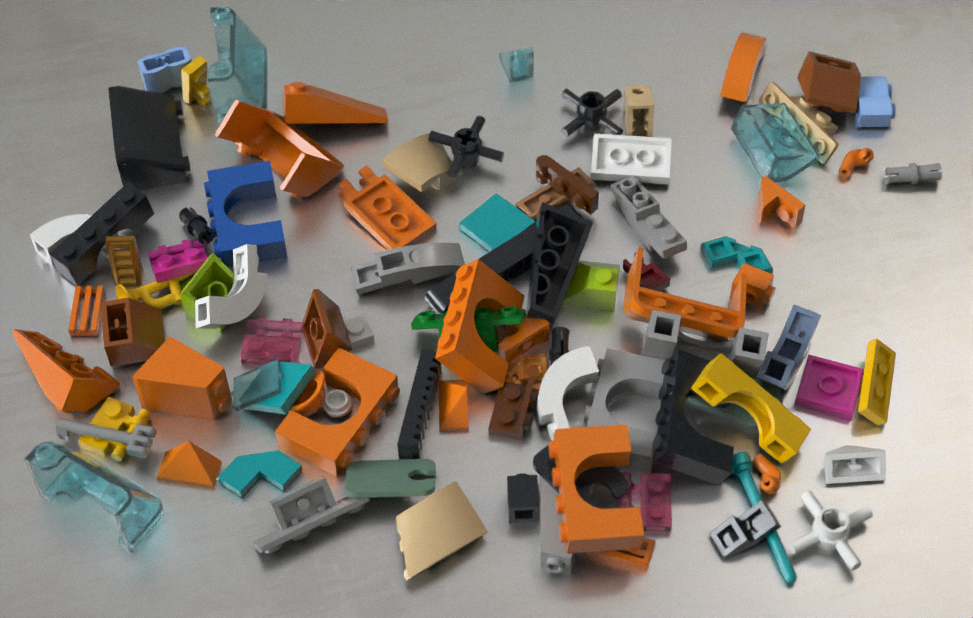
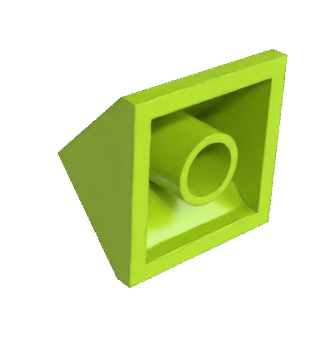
M214 253L210 254L180 293L185 315L196 321L195 300L207 296L226 297L233 286L234 273ZM225 326L215 328V330L222 331Z

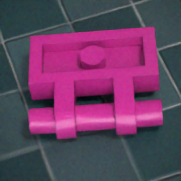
M190 239L182 240V244L170 247L163 245L159 246L158 250L148 252L157 283L193 274L200 269L208 257L198 239L190 241Z

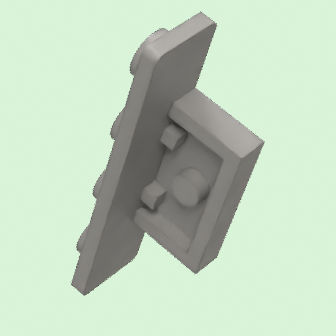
M321 476L268 502L279 529L253 541L254 547L260 553L265 552L268 554L275 552L282 547V543L290 539L299 540L306 537L310 533L309 530L319 525L320 527H325L337 521V516L346 512L352 514L361 510L364 507L363 504L369 502L370 498L347 496L339 501H335L326 478Z

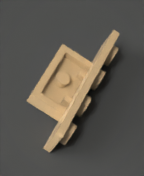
M770 82L760 97L759 103L821 164H827L839 146L838 142L831 137L835 134L838 127L831 122L832 119L828 114L809 104L805 96L790 97L775 82Z

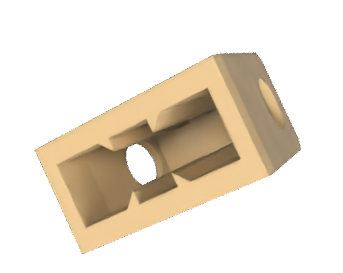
M633 85L624 88L623 117L625 136L653 137L654 100L651 87L648 85ZM638 118L643 121V124L635 126L634 121Z

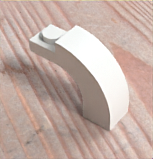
M68 215L44 224L30 234L35 251L50 264L54 265L50 254L92 215ZM105 243L100 252L109 258L107 244Z
M246 244L233 250L234 281L232 289L226 297L207 296L195 300L196 328L215 329L239 322L248 317L258 307L265 293L267 273H259L257 270L259 265L257 245Z
M590 345L572 350L558 358L549 367L541 382L536 404L537 420L539 426L550 423L548 424V432L552 441L554 440L555 429L570 428L563 408L564 396L575 387L596 382L599 369Z

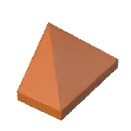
M439 380V431H469L467 382L465 380Z
M187 441L164 453L157 474V480L214 489L221 470L222 461L192 442Z

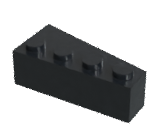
M541 203L536 221L526 318L545 319L549 322V329H552L592 228V221L546 203Z

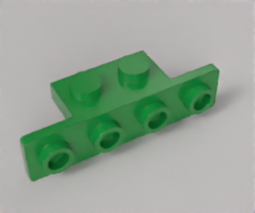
M507 306L495 311H490L489 308H478L474 312V322L478 335L483 343L494 352H498L499 344L497 325L522 324L526 317V309H518L515 306ZM433 311L420 312L413 319L411 329H439V336L441 337L444 318L447 312L435 314Z

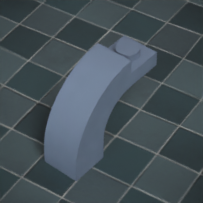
M793 305L775 348L772 352L767 351L757 379L784 390L791 386L811 346L810 342L820 321V314Z

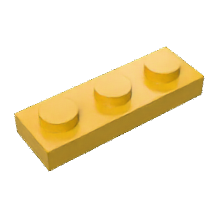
M876 338L869 341L867 346L858 412L877 426L887 423L896 352Z

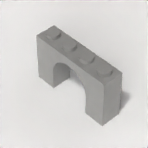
M652 310L641 355L666 360L680 349L712 361L722 353L750 378L755 380L765 360L769 333L739 328L735 339L722 343L706 342L686 336L679 330L681 315Z
M607 349L604 359L598 360L599 381L592 383L590 399H594L592 406H586L584 422L587 423V427L622 425L615 421L607 411L608 406L619 397L639 395L659 399V390L664 378L661 370L665 360ZM628 427L632 452L629 464L619 467L651 473L655 454L652 445L657 432Z

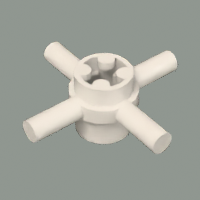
M811 491L803 493L801 498L815 517L812 532L788 543L791 552L795 554L817 544L824 550H838L851 570L859 568L862 563L847 543L851 527L873 517L872 510L867 506L848 515L842 508L837 506H828L823 509Z

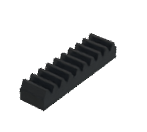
M424 348L421 350L397 443L399 460L420 459L421 457L420 450L423 449L422 440L425 439V430L428 429L427 421L430 420L432 401L435 400L434 392H437L439 373L442 372L441 363L435 359V350Z

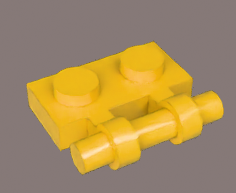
M108 396L90 424L120 431L127 428L126 432L133 433L136 424L148 426L147 421L151 413L146 409H141L137 416H133L135 413L134 406ZM82 435L78 440L81 448L106 457L111 448L115 449L111 456L117 461H121L125 454H128L126 450L128 444Z

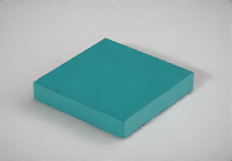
M496 193L459 222V229L488 251H492L534 225L535 221Z
M271 360L240 403L245 409L286 414L313 378L316 370L312 365Z

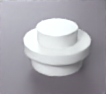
M332 390L324 398L323 409L331 417L345 416L351 410V398L343 390Z

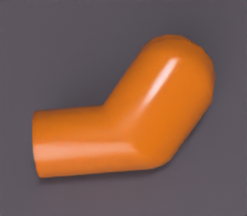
M870 148L849 151L839 168V174L843 177H850L854 168L865 166L873 160V151Z
M758 454L752 462L753 467L762 474L760 481L761 489L766 494H774L780 488L781 471L765 456Z

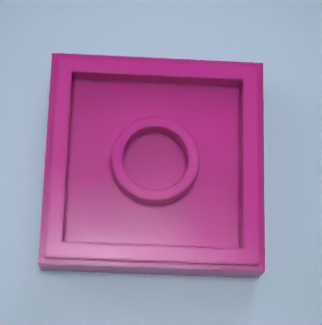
M808 355L794 405L851 420L864 369Z

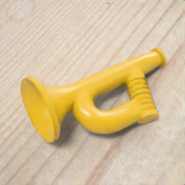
M192 274L158 283L155 280L135 289L119 284L115 288L117 299L131 298L136 301L141 300L142 303L158 309H164L173 304L182 305L180 295L182 290L179 282L187 277H192ZM167 287L170 288V294L159 299L152 297L153 293Z

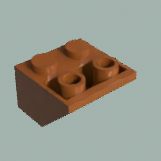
M808 51L797 76L806 101L816 107H831L840 113L845 111L855 113L861 73L856 63Z
M131 298L100 302L104 348L111 367L147 361L165 342L161 309Z

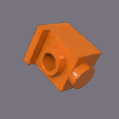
M743 263L732 282L730 299L741 273L747 274L746 302L763 307L765 302L770 303L776 290V287L772 286L774 275Z

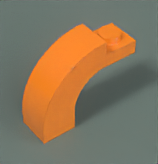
M741 32L727 67L720 96L743 102L749 99L758 63L765 56L767 48L765 37Z

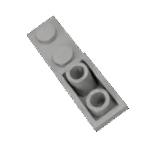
M634 176L610 185L611 191L625 218L650 253L656 251L665 259L687 250V241L660 213V204Z
M426 243L374 253L375 260L352 266L351 270L355 289L358 295L410 279L413 284L440 277L458 271L465 263L459 243Z

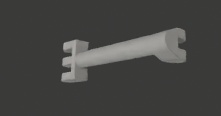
M58 418L56 421V434L61 440L68 441L71 436L70 432L124 443L128 444L126 448L128 455L147 458L149 451L146 448H151L153 440L150 438H154L157 433L155 428L136 424L133 433L64 418Z

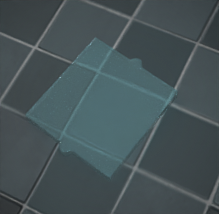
M278 359L234 377V390L231 392V395L233 396V408L236 412L281 393V379L284 376L281 373V363Z

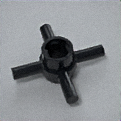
M569 89L563 90L561 97L577 108V118L561 129L565 137L570 136L581 127L588 131H596L603 127L613 135H622L623 129L607 118V108L622 97L620 90L615 89L606 97L599 92L589 91L580 98Z
M477 116L471 128L458 130L454 137L435 131L430 132L429 141L451 147L454 160L447 171L450 177H457L461 167L472 168L477 165L479 156L503 162L505 152L482 146L479 133L486 121L484 117Z

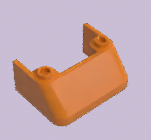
M237 99L214 134L218 138L234 142L238 145L237 150L245 156L256 155L264 161L270 160L271 167L285 177L280 189L289 192L299 199L302 196L309 197L337 177L344 168V164L293 123L285 124L284 117L280 114Z
M638 247L626 279L623 310L628 317L633 320L649 323L652 310L681 315L679 326L681 332L716 341H727L736 337L739 328H743L745 325L747 274L741 273L727 309L640 287L644 248Z

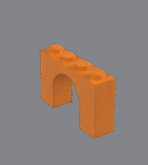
M479 259L462 265L456 273V281L453 292L450 295V304L444 318V326L441 337L438 340L435 359L482 394L503 387L509 363L483 343L475 327L474 312L475 308H489L490 311H495L507 306H515L518 309H522L525 295Z
M341 348L336 350L323 368L325 382L327 385L343 390L349 396L356 399L360 404L357 413L351 419L341 424L323 425L291 410L275 431L278 448L336 477L343 468L346 469L352 462L359 446L362 447L366 443L373 426L378 425L382 421L386 408L390 403H395L400 393L396 374Z
M627 424L555 429L554 440L549 441L550 459H555L556 468H552L553 486L559 487V495L555 497L556 513L562 514L563 524H559V538L561 543H566L567 554L641 549L644 530L640 507L616 509L594 507L580 497L574 483L578 476L586 470L597 467L626 466L629 464L632 451Z

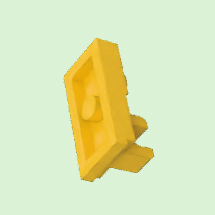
M200 55L182 69V91L185 103L190 104L195 100L205 107L212 99L208 96L211 94V89L207 87V60Z

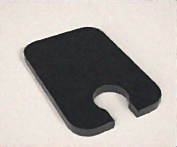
M548 444L534 456L533 468L559 493V487L553 486L552 468H556L555 459H550ZM615 466L586 470L574 482L580 497L588 504L601 509H606V506L600 500H596L590 495L592 487L596 485L607 487L610 490L611 496L617 501L628 492L629 488L628 479Z

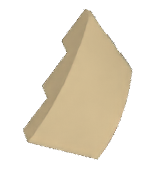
M430 133L411 139L382 159L384 168L420 192H423L430 185L438 190H442L454 179L447 174L452 164L443 144L428 140Z
M457 481L434 492L396 517L397 530L400 534V551L404 552L406 570L404 571V577L406 581L428 570L434 564L451 556L464 546L488 533Z

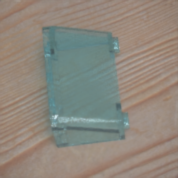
M211 7L210 18L217 42L218 59H224V57L228 59V61L213 63L208 70V84L216 123H222L236 99L267 109L268 54L263 42L233 9L229 7Z
M44 442L37 445L24 458L40 496L50 503L58 495L66 494L73 499L82 489L99 498L103 509L115 517L121 533L118 539L119 545L130 553L137 548L164 515L161 499L157 495L89 454L53 442Z

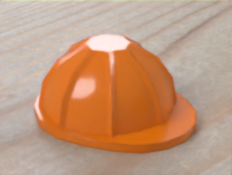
M315 369V375L288 412L292 410L304 417H308L317 413L322 408L326 389L324 386L325 374L321 370Z

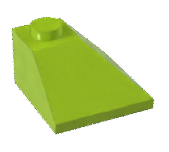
M579 260L561 306L614 311L620 265Z

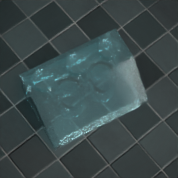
M786 103L741 106L731 126V130L761 179L766 175L774 182H786L819 161V154Z

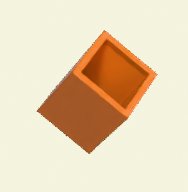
M169 337L132 376L142 409H146L149 412L215 420L221 412H225L229 408L232 401L225 368L172 337Z

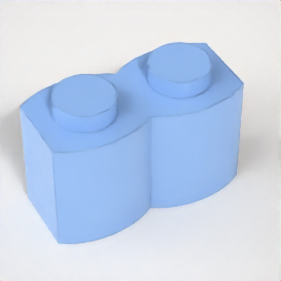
M175 47L165 51L163 54L148 55L138 61L146 91L163 93L171 87H182V69L192 62L186 47Z
M885 76L861 77L857 109L855 111L858 127H889L891 119L895 118L896 107L890 100L892 98V85L887 83Z

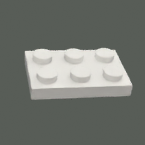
M594 134L591 179L622 181L634 176L640 183L670 184L672 138Z

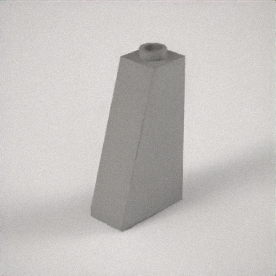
M540 476L541 566L554 573L565 572L570 574L577 553L567 554L566 543L560 542L559 524H563L562 514L556 513L555 497L559 493ZM597 485L592 487V489L590 490V495L593 498L596 492Z

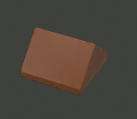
M313 289L301 327L313 367L317 369L325 366L338 348L348 352L353 350L339 306L319 289Z

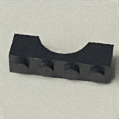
M127 182L50 254L59 273L76 286L80 285L97 268L98 256L106 243V237L113 236L125 229H131L136 232L155 214L147 196Z

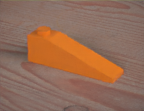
M292 82L290 85L283 86L282 108L285 124L388 123V115L385 108L315 86L305 85L302 82Z
M14 329L13 336L47 398L56 405L59 411L68 414L73 413V411L86 412L119 388L120 382L98 366H95L93 369L83 364L84 358L62 351V345L37 331Z

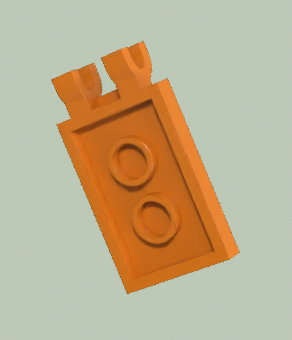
M367 165L359 170V175L363 177L359 180V184L364 187L359 192L347 179L338 184V188L342 190L339 193V198L344 201V208L387 250L415 245L437 228V223L389 177L384 174L378 178Z

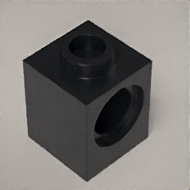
M521 473L515 476H507L509 523L539 522L537 475Z

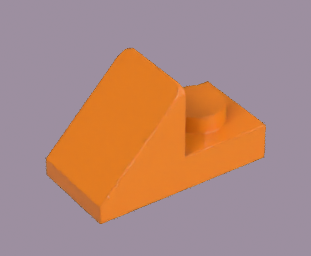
M766 175L763 176L759 190L760 223H763L776 213L783 221L788 222L793 227H797L802 223L806 205Z
M525 317L522 324L506 325V331L509 336L505 337L498 344V355L507 361L509 365L549 340V322L545 319Z

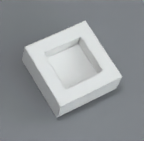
M364 314L344 321L353 349L375 342L374 334Z

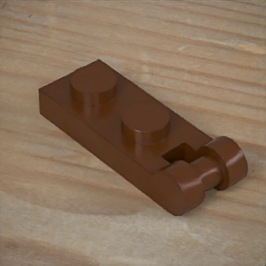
M541 155L536 159V180L538 183L549 184L558 194L564 195L577 208L585 210L590 215L598 210L599 192L551 157Z

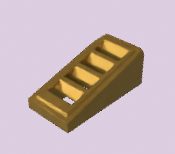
M135 236L106 237L115 286L119 284L124 287L141 286L144 269ZM116 248H129V249L116 250Z

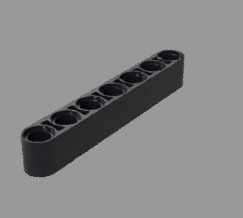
M565 205L560 208L561 210L584 218L571 205ZM536 223L480 257L479 260L508 283L530 270ZM456 273L432 287L425 296V303L436 314L448 311L450 295L453 292L456 281Z

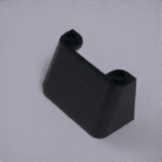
M124 86L109 87L114 151L123 186L128 182L138 190L187 183L186 172H191L189 157H183L178 124L179 116L183 115L181 100L176 101L174 95Z

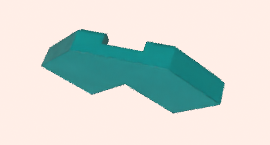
M727 236L701 243L700 250L711 269L736 262L739 268L745 263L768 273H773V268L761 248L752 245L748 247L736 243L735 239Z
M279 450L237 456L218 476L219 483L241 497L260 477H263L284 491L302 471V465Z

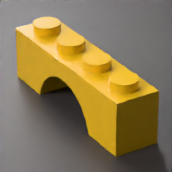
M722 353L705 366L691 387L713 407L721 403H733L748 411L758 426L759 446L781 464L797 454L811 431V428L798 416L794 415L777 398L769 394L753 378H750Z

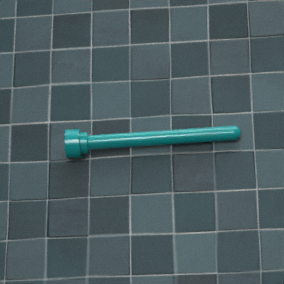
M738 452L733 454L732 474L741 479L752 506H754L763 499L751 475L753 462L748 452ZM776 530L766 538L786 582L794 583L797 580V575Z

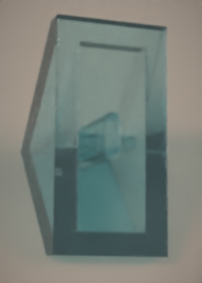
M533 47L499 53L509 82L534 77Z

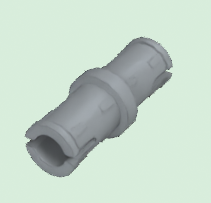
M910 163L906 167H886L885 176H896H888L885 180L887 184L903 182L917 184L918 181L941 180L942 172H937L941 170V165L936 163L917 166L916 163Z

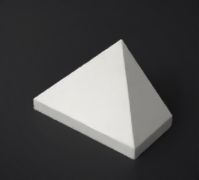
M845 445L825 453L826 483L886 480L885 450Z

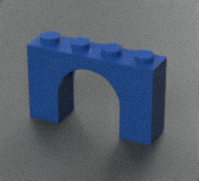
M270 160L207 171L209 182H204L206 198L211 197L212 200L207 202L209 218L214 217L215 219L214 222H210V228L215 235L214 238L217 237L218 242L213 243L215 255L221 258V261L228 268L234 267L233 250L246 244L257 245L259 262L287 258L281 220L243 225L228 218L231 212L243 203L277 197Z

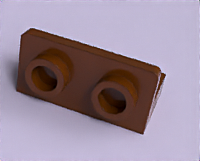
M529 377L527 385L504 382V386L499 388L488 428L489 435L523 441L525 430H531L533 413H530L531 406H536L539 389H535V378Z

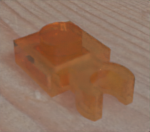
M546 352L518 357L517 364L508 362L507 372L509 373L506 374L505 382L515 383L516 380H520L522 385H527L528 379L531 377L535 378V384L541 383L549 369Z

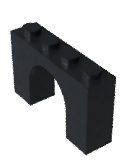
M679 349L664 361L661 370L664 378L658 395L661 403L655 420L658 429L652 445V449L655 450L653 463L718 485L732 473L734 447L699 434L690 425L684 412L685 398H694L708 403L691 387L705 366L711 361ZM721 403L716 406L726 408L731 403Z

